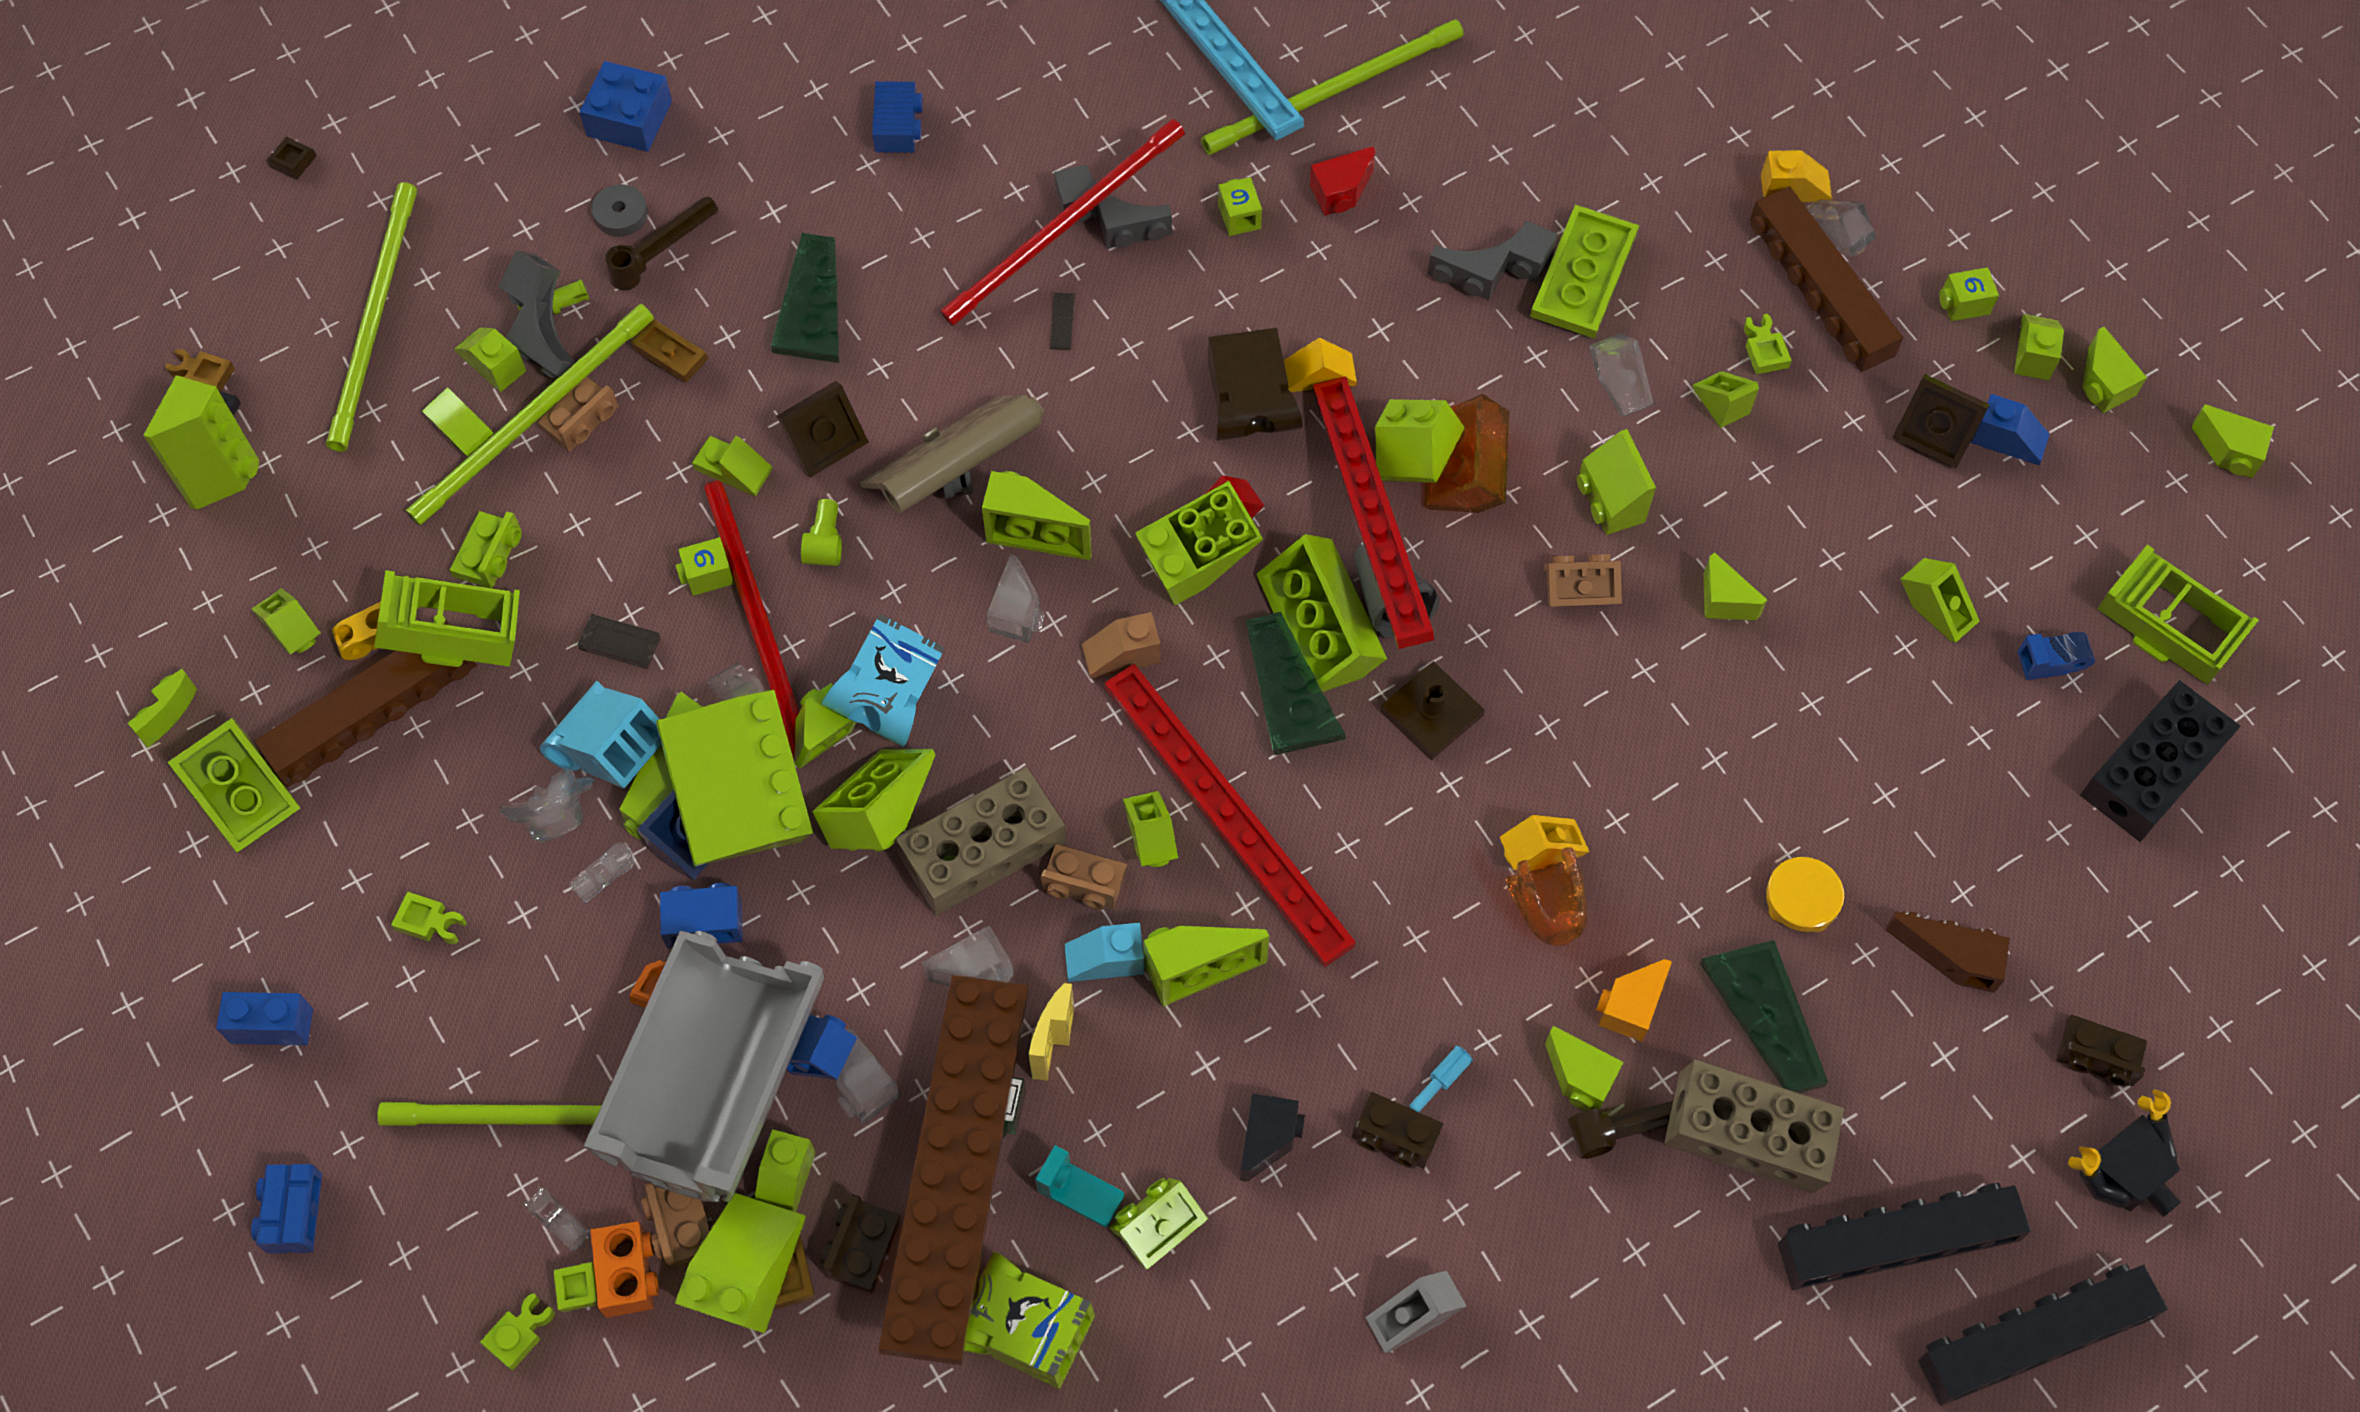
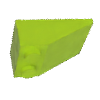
M991 471L982 506L986 543L1091 560V530L1088 518L1028 477L1020 476L1012 471H1004L1002 473Z
M231 718L168 762L237 853L301 809L236 719Z
M880 749L812 812L830 848L848 849L849 851L858 849L883 851L891 847L895 842V838L908 825L935 758L934 750Z
M1177 926L1170 930L1168 927L1160 928L1152 932L1148 939L1144 940V968L1164 1007L1267 963L1269 934L1266 929Z
M734 1193L732 1200L728 1202L689 1263L675 1304L765 1333L806 1216Z

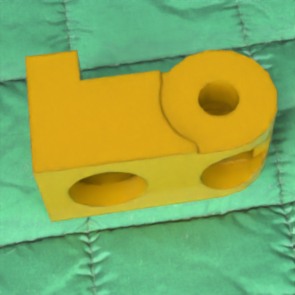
M381 601L340 621L333 627L332 633L340 655L344 660H357L368 655L371 650L378 649L374 648Z

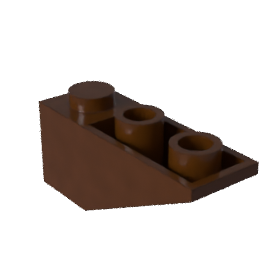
M1911 911L1895 912L1886 925V931L1957 985L1995 993L2005 980L2010 938L2000 936L1994 930L1960 927L1959 923L1951 920L1933 921L1922 918L1920 914Z

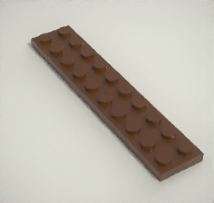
M952 975L878 1348L879 1354L962 1366L1029 985Z

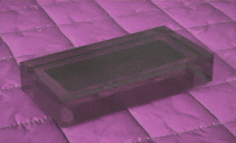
M591 614L578 642V647L585 652L648 669L661 638L658 632Z

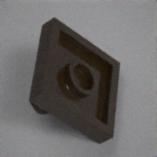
M1924 374L1892 438L1957 468L1990 404Z
M837 381L776 416L804 473L808 477L814 476L869 443L842 384Z
M1434 661L1385 701L1380 709V712L1430 760H1433L1482 718L1485 711Z

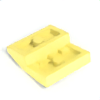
M1064 983L1055 992L1038 1021L1029 1050L1032 1079L1048 1081L1053 1044L1069 1046L1074 1016L1072 984Z

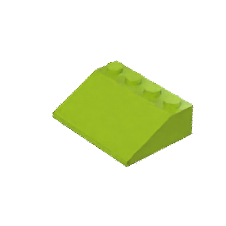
M774 690L735 697L656 721L694 866L800 843L813 834Z

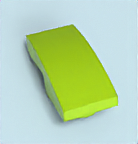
M448 387L422 410L467 457L494 434Z
M183 669L163 678L159 685L151 690L158 701L152 706L140 710L136 717L128 722L129 726L147 748L171 729L194 698L197 688Z

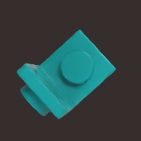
M1056 1145L1053 1147L1035 1179L1038 1193L1104 1228L1109 1226L1124 1199V1192L1070 1164L1069 1152Z

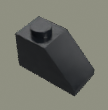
M1252 1094L1240 1181L1248 1182L1290 1152L1293 1147L1294 1137L1302 1138L1305 1115L1297 1114L1298 1100Z

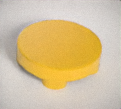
M1810 857L1788 859L1773 871L1767 883L1766 900L1769 906V915L1774 921L1797 931H1824L1836 919L1843 906L1844 889L1842 882L1836 872L1820 860Z

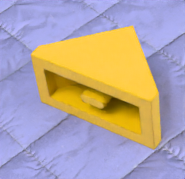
M1320 337L1284 359L1290 392L1313 390L1314 384L1344 376L1347 377L1349 386H1356L1357 384L1352 353Z

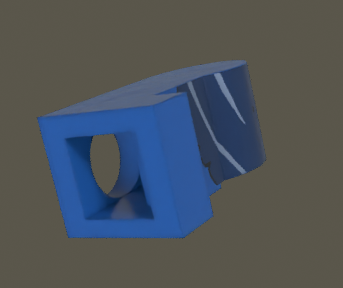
M2071 632L2062 636L2042 638L2041 634L2027 635L2017 651L2026 681L2067 675L2071 672L2087 669L2096 661L2085 632Z

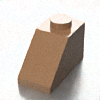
M1152 612L1117 619L1082 643L1090 679L1122 672L1132 664L1140 668L1161 663L1160 640Z

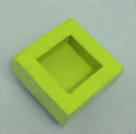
M594 1262L554 1270L557 1307L559 1311L568 1312L598 1305Z

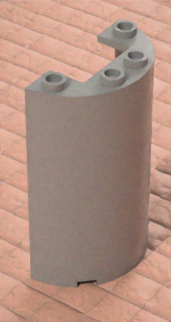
M680 931L584 1147L609 1165L616 1167L619 1162L627 1171L632 1172L631 1176L647 1183L653 1182L659 1188L703 1201L718 1203L721 1195H724L723 1201H731L824 982L822 968L807 961H802L800 965L786 961L784 967L775 966L773 970L763 967L760 962L747 956H740V959L725 956L717 944V939L706 932L695 931L694 934Z

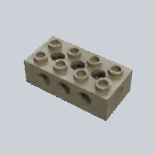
M1026 767L898 837L896 843L900 860L937 916L1052 852L1055 844L1061 846L1066 844L1065 824ZM1011 822H1018V824H1014V825H1013V824H1009V823H1011ZM979 840H987L986 842H983V843H978V842H977V841H979ZM945 856L956 857L951 861L942 860V858H944Z
M1694 1059L1679 1073L1664 1145L1814 1193L1831 1181L1844 1108Z

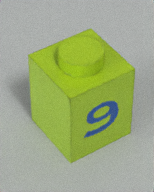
M1251 177L1240 180L1232 179L1226 183L1219 184L1218 206L1228 235L1233 236L1261 229L1262 207Z
M1988 267L1949 274L1939 294L1940 304L1943 309H1947L1951 321L1990 315L1999 297Z
M720 537L678 549L682 563L675 564L682 585L689 583L693 596L734 584Z

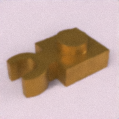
M175 349L174 351L178 360L183 361L180 365L174 366L167 363L165 366L169 374L174 378L177 375L217 387L218 391L223 390L235 370L234 365L229 360L202 351L194 359L184 349Z

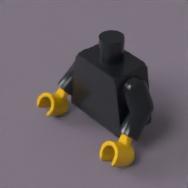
M2154 1089V1104L2152 1099L2146 1096H2141L2138 1100L2140 1109L2150 1113L2147 1115V1118L2142 1114L2098 1151L2094 1148L2080 1146L2078 1149L2082 1153L2083 1159L2070 1157L2068 1164L2072 1169L2080 1171L2081 1178L2095 1200L2118 1208L2123 1207L2131 1212L2147 1199L2159 1214L2164 1217L2181 1203L2165 1184L2180 1171V1168L2177 1164L2178 1158L2166 1114L2170 1108L2171 1100L2168 1094Z

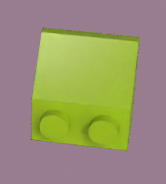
M1389 400L1375 426L1376 465L1382 481L1437 482L1465 429L1446 400Z
M1627 429L1618 432L1584 458L1579 475H1577V484L1580 492L1583 495L1587 494L1590 500L1593 519L1597 524L1601 523L1606 535L1645 523L1656 486Z

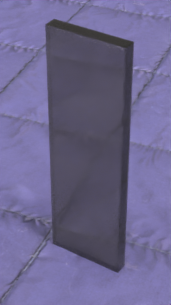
M1054 293L1050 349L1071 350L1075 294Z

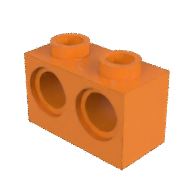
M639 1221L591 1230L598 1309L606 1318L654 1309L653 1296L659 1295L656 1272H650L649 1257L655 1255L651 1240L652 1233H646ZM626 1241L633 1242V1249L628 1255L624 1257L615 1256L616 1249L621 1243ZM630 1280L638 1282L637 1289L633 1294L626 1297L619 1296V1290L625 1282Z

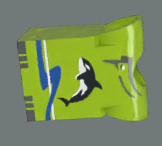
M993 1251L979 1278L978 1297L973 1301L964 1351L991 1355L993 1358L1060 1390L1095 1318L1092 1304L1082 1297L1026 1272L1022 1273L1008 1259Z

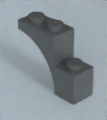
M1087 165L1054 172L1055 192L1061 212L1097 183L1090 174ZM1112 195L1106 197L1077 221L1083 222L1089 218L1098 217L1107 249L1126 247L1132 243L1158 240L1164 236L1172 235V213L1169 204L1142 206L1122 201Z
M1526 221L1512 238L1489 249L1458 251L1436 245L1430 255L1428 275L1433 276L1439 282L1449 283L1461 288L1472 296H1480L1489 300L1505 271L1513 273L1520 279H1527L1537 283L1553 255L1557 233Z
M516 250L498 287L509 294L508 299L511 302L522 307L506 339L518 348L522 358L536 361L541 365L540 370L544 374L558 379L576 363L563 347L556 332L553 318V295L561 270L535 253Z

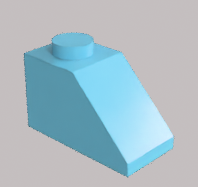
M1140 923L1101 926L1065 943L1068 982L1144 975Z

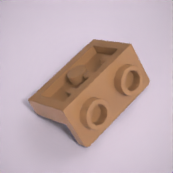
M586 377L537 421V424L541 431L570 452L578 444L585 442L590 433L602 421L608 420L614 414L618 403L613 389L608 385L601 388Z
M1610 554L1588 555L1589 562H1575L1574 556H1553V563L1544 564V572H1547L1548 607L1622 604L1621 561H1610Z
M1055 844L1047 870H1043L1041 875L1042 890H1045L1047 894L1057 899L1066 900L1070 897L1081 900L1084 905L1092 909L1103 910L1105 907L1114 910L1127 872V864Z
M653 1182L645 1184L647 1197L641 1198L647 1221L654 1220L657 1234L651 1235V1240L657 1258L664 1257L670 1268L691 1262L711 1230L703 1200L655 1187Z

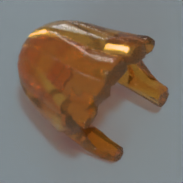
M1572 847L1561 850L1564 862L1548 865L1544 871L1542 869L1530 871L1527 860H1522L1517 864L1518 875H1511L1506 878L1509 893L1525 923L1538 939L1552 946H1565L1581 936L1587 925L1584 881Z

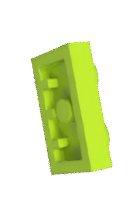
M478 512L449 570L452 577L487 588H493L497 578H501L506 570L507 557L511 549L517 547L521 539L522 530L514 513L506 512L504 517L501 518L485 512Z
M1165 1178L1159 1179L1146 1190L1148 1196L1137 1205L1131 1203L1121 1209L1115 1216L1117 1221L1110 1226L1111 1231L1115 1235L1120 1236L1142 1268L1146 1270L1208 1220L1202 1209L1179 1180L1172 1178L1167 1180Z

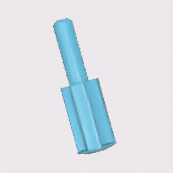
M1456 1045L1431 1073L1432 1081L1410 1104V1109L1420 1112L1441 1088L1447 1090L1469 1064L1473 1062L1468 1052Z

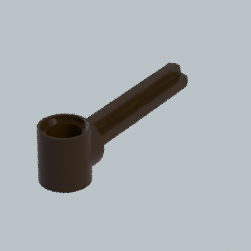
M704 197L634 248L630 245H616L610 248L606 253L605 259L611 284L619 290L635 288L640 283L641 274L647 269L646 263L718 212V206L711 197Z
M1673 1101L1611 1117L1607 1112H1602L1601 1109L1583 1111L1570 1117L1568 1123L1580 1158L1590 1159L1610 1152L1614 1149L1617 1139L1667 1127Z

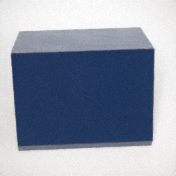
M673 789L636 830L659 860L694 880L708 864L694 866Z

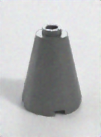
M1362 542L1354 554V561L1371 624L1375 631L1380 632L1383 637L1394 638ZM1412 568L1430 620L1439 607L1440 598L1435 588Z

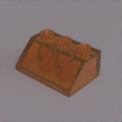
M1481 394L1451 407L1465 429L1437 482H1425L1424 507L1427 509L1480 513L1506 503L1510 411L1486 395Z

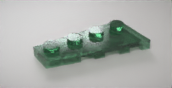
M808 233L801 234L771 343L772 353L840 363L837 248L835 237Z
M1278 612L1246 620L1274 755L1345 740V732L1340 723H1338L1326 696L1320 689L1282 613Z
M1775 940L1702 958L1700 965L1781 1086L1796 1093L1825 1087L1828 1083L1826 1074Z

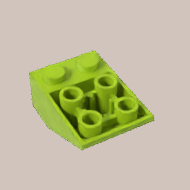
M1230 481L1135 532L1145 555L1174 606L1205 590L1263 540Z

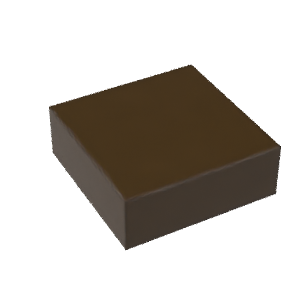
M286 136L267 159V162L271 168L298 180L316 158L314 149Z

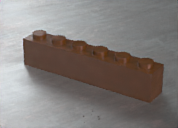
M1788 186L1756 201L1750 218L1752 230L1756 235L1761 236L1769 247L1771 256L1779 261L1787 271L1790 282L1801 290L1806 297L1810 309L1818 313L1825 323L1827 332L1832 337H1835L1843 347L1847 359L1854 363L1860 372H1863L1895 357L1904 337L1793 189Z
M445 619L444 625H450ZM394 651L260 736L254 742L288 788L294 783L306 780L314 770L325 763L337 760L345 750L356 743L368 740L375 734L376 730L390 721L399 720L409 709L418 703L433 698L440 689L449 683L464 678L471 669L477 666L476 663L463 660V664L459 667L431 664L422 660V654Z

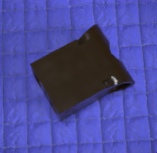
M1277 328L1208 338V366L1218 410L1216 441L1245 437L1256 432L1275 433L1302 429L1303 423L1299 407L1288 389V380Z

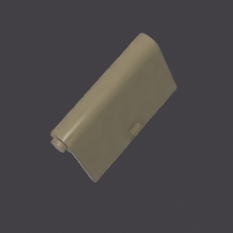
M1026 395L997 396L941 432L938 431L937 427L929 430L922 435L925 442L859 483L862 488L881 489L892 508L901 514L1041 426V417L1044 415V411L1034 397L1029 399Z

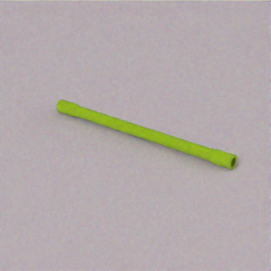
M1457 19L1451 20L1413 41L1287 100L1300 112L1432 49L1440 48L1462 38L1464 35L1463 28ZM1252 115L1233 125L1224 126L1201 137L1202 146L1208 155H1212L1265 127L1255 115Z
M401 182L396 187L391 205V216L337 412L332 419L326 441V446L333 451L344 452L348 448L354 426L355 411L407 220L411 215L417 194V188L410 183Z
M642 304L636 306L618 322L617 326L439 484L429 489L407 508L406 512L419 526L425 523L471 478L627 340L635 337L652 322L654 317L651 312Z
M381 1102L378 1107V1123L380 1126H416L418 1124L593 1125L602 1105L418 1104L415 1102Z

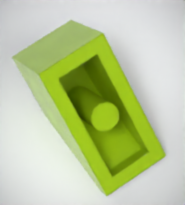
M2023 314L2014 374L2049 381L2061 359L2064 329L2058 320Z
M480 327L454 348L455 352L499 392H502L526 372L518 348L495 328Z
M2102 327L2098 329L2088 348L2082 388L2087 398L2096 404L2102 413H2105L2137 396L2147 377L2108 330Z
M2204 404L2192 424V429L2218 467L2229 470L2235 475L2253 478L2265 461L2274 426Z
M1923 558L1900 578L1912 607L1951 642L1956 643L1980 622L1955 563Z
M282 588L252 608L255 615L290 655L295 651L302 653L312 647L316 642L314 638L321 634L298 601Z
M832 683L820 691L816 688L812 689L800 702L802 708L796 718L794 763L799 769L849 735L857 723L821 705L824 697L833 687Z
M1159 791L1124 798L1123 804L1135 851L1141 866L1161 867L1168 864L1169 860L1178 859L1171 816Z
M1553 1026L1545 1046L1562 1094L1568 1097L1569 1102L1580 1110L1600 1109L1624 1062Z
M772 1129L759 1167L755 1192L756 1200L796 1212L816 1154L810 1139Z

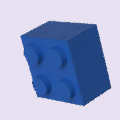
M604 61L579 111L586 136L649 152L672 103L666 76Z

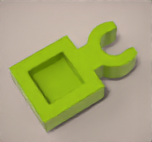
M1763 314L1761 320L1762 327L1755 326L1751 317H1747L1744 324V332L1749 337L1746 349L1756 375L1789 368L1792 360L1781 332L1774 334L1770 332L1772 327L1771 317L1768 314Z
M407 891L391 926L395 931L430 942L435 932L446 943L457 944L458 938L456 935L447 932L452 924L465 926L467 922L460 913L447 912L443 914L446 909L443 903Z
M534 1293L523 1301L522 1313L517 1318L508 1311L480 1341L485 1348L512 1371L541 1340L533 1331L537 1327L550 1323L555 1315V1312L549 1306L542 1314L533 1315V1308L540 1301Z

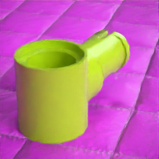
M821 499L818 501L815 525L810 528V533H804L802 537V564L840 565L842 540L841 535H838V531L835 528L838 514V503L832 499Z

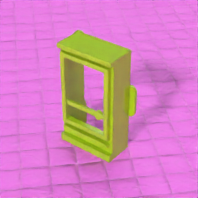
M2147 544L2107 593L2098 610L2135 635L2133 643L2159 662H2167L2170 659L2209 685L2259 619L2256 617L2252 619L2155 554V549ZM2158 587L2165 588L2177 596L2166 610L2161 611L2159 614L2160 618L2143 607ZM2181 600L2201 612L2213 624L2228 633V636L2213 654L2164 622L2171 618V612Z
M385 570L374 648L422 654L421 658L424 662L459 667L463 664V660L510 667L515 644L520 590L514 589V593H510V591L425 578L395 576V571ZM420 607L438 609V613L434 617V623L415 620L417 609ZM446 610L473 614L478 618L501 621L500 632L444 625L445 617L443 612Z

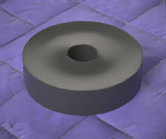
M618 184L609 186L599 192L592 203V213L596 225L602 232L611 236L620 237L635 233L645 224L648 217L644 196L638 189L629 185ZM618 209H624L621 212H616Z

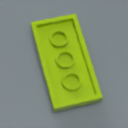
M1575 204L1532 307L1530 317L1595 339L1638 233L1639 225Z

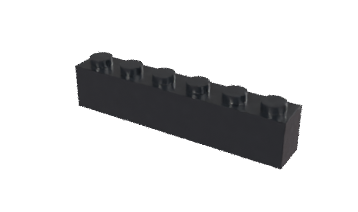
M1992 1183L1978 1188V1193L1964 1196L1962 1191H1954L1940 1196V1201L1926 1204L1924 1199H1917L1902 1204V1209L1888 1212L1886 1207H1879L1864 1212L1863 1218L1849 1220L1848 1215H1842L1826 1220L1825 1226L1811 1228L1809 1223L1790 1227L1787 1229V1234L1778 1243V1247L1791 1289L1806 1288L2020 1242L2031 1232L2016 1185L2002 1188L2000 1183Z
M2128 1264L2118 1266L2106 1272L2107 1279L2097 1284L2093 1282L2092 1278L2086 1279L2071 1286L2069 1289L2072 1294L2060 1299L2057 1293L2049 1294L2034 1302L2035 1309L2023 1313L2022 1309L2018 1307L1998 1316L2000 1320L1998 1324L1987 1328L1985 1322H1980L1963 1330L1964 1337L1951 1342L1949 1337L1946 1336L1926 1346L1928 1352L1918 1362L1940 1406L2156 1319L2167 1311L2168 1308L2145 1265L2143 1264L2131 1270Z

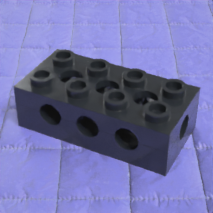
M2179 680L2092 777L2080 796L2141 842L2241 726Z

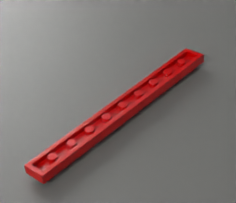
M1344 376L1314 384V395L1398 650L1434 641L1433 628L1347 377Z
M1132 664L1106 681L1105 690L1323 967H1327L1353 949L1356 941L1138 667Z

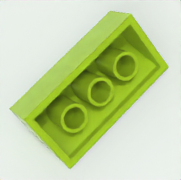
M176 375L143 436L190 508L198 510L245 490L250 478L256 475L260 460L217 387Z
M1305 534L1256 574L1310 695H1316L1362 679L1387 660L1332 539Z

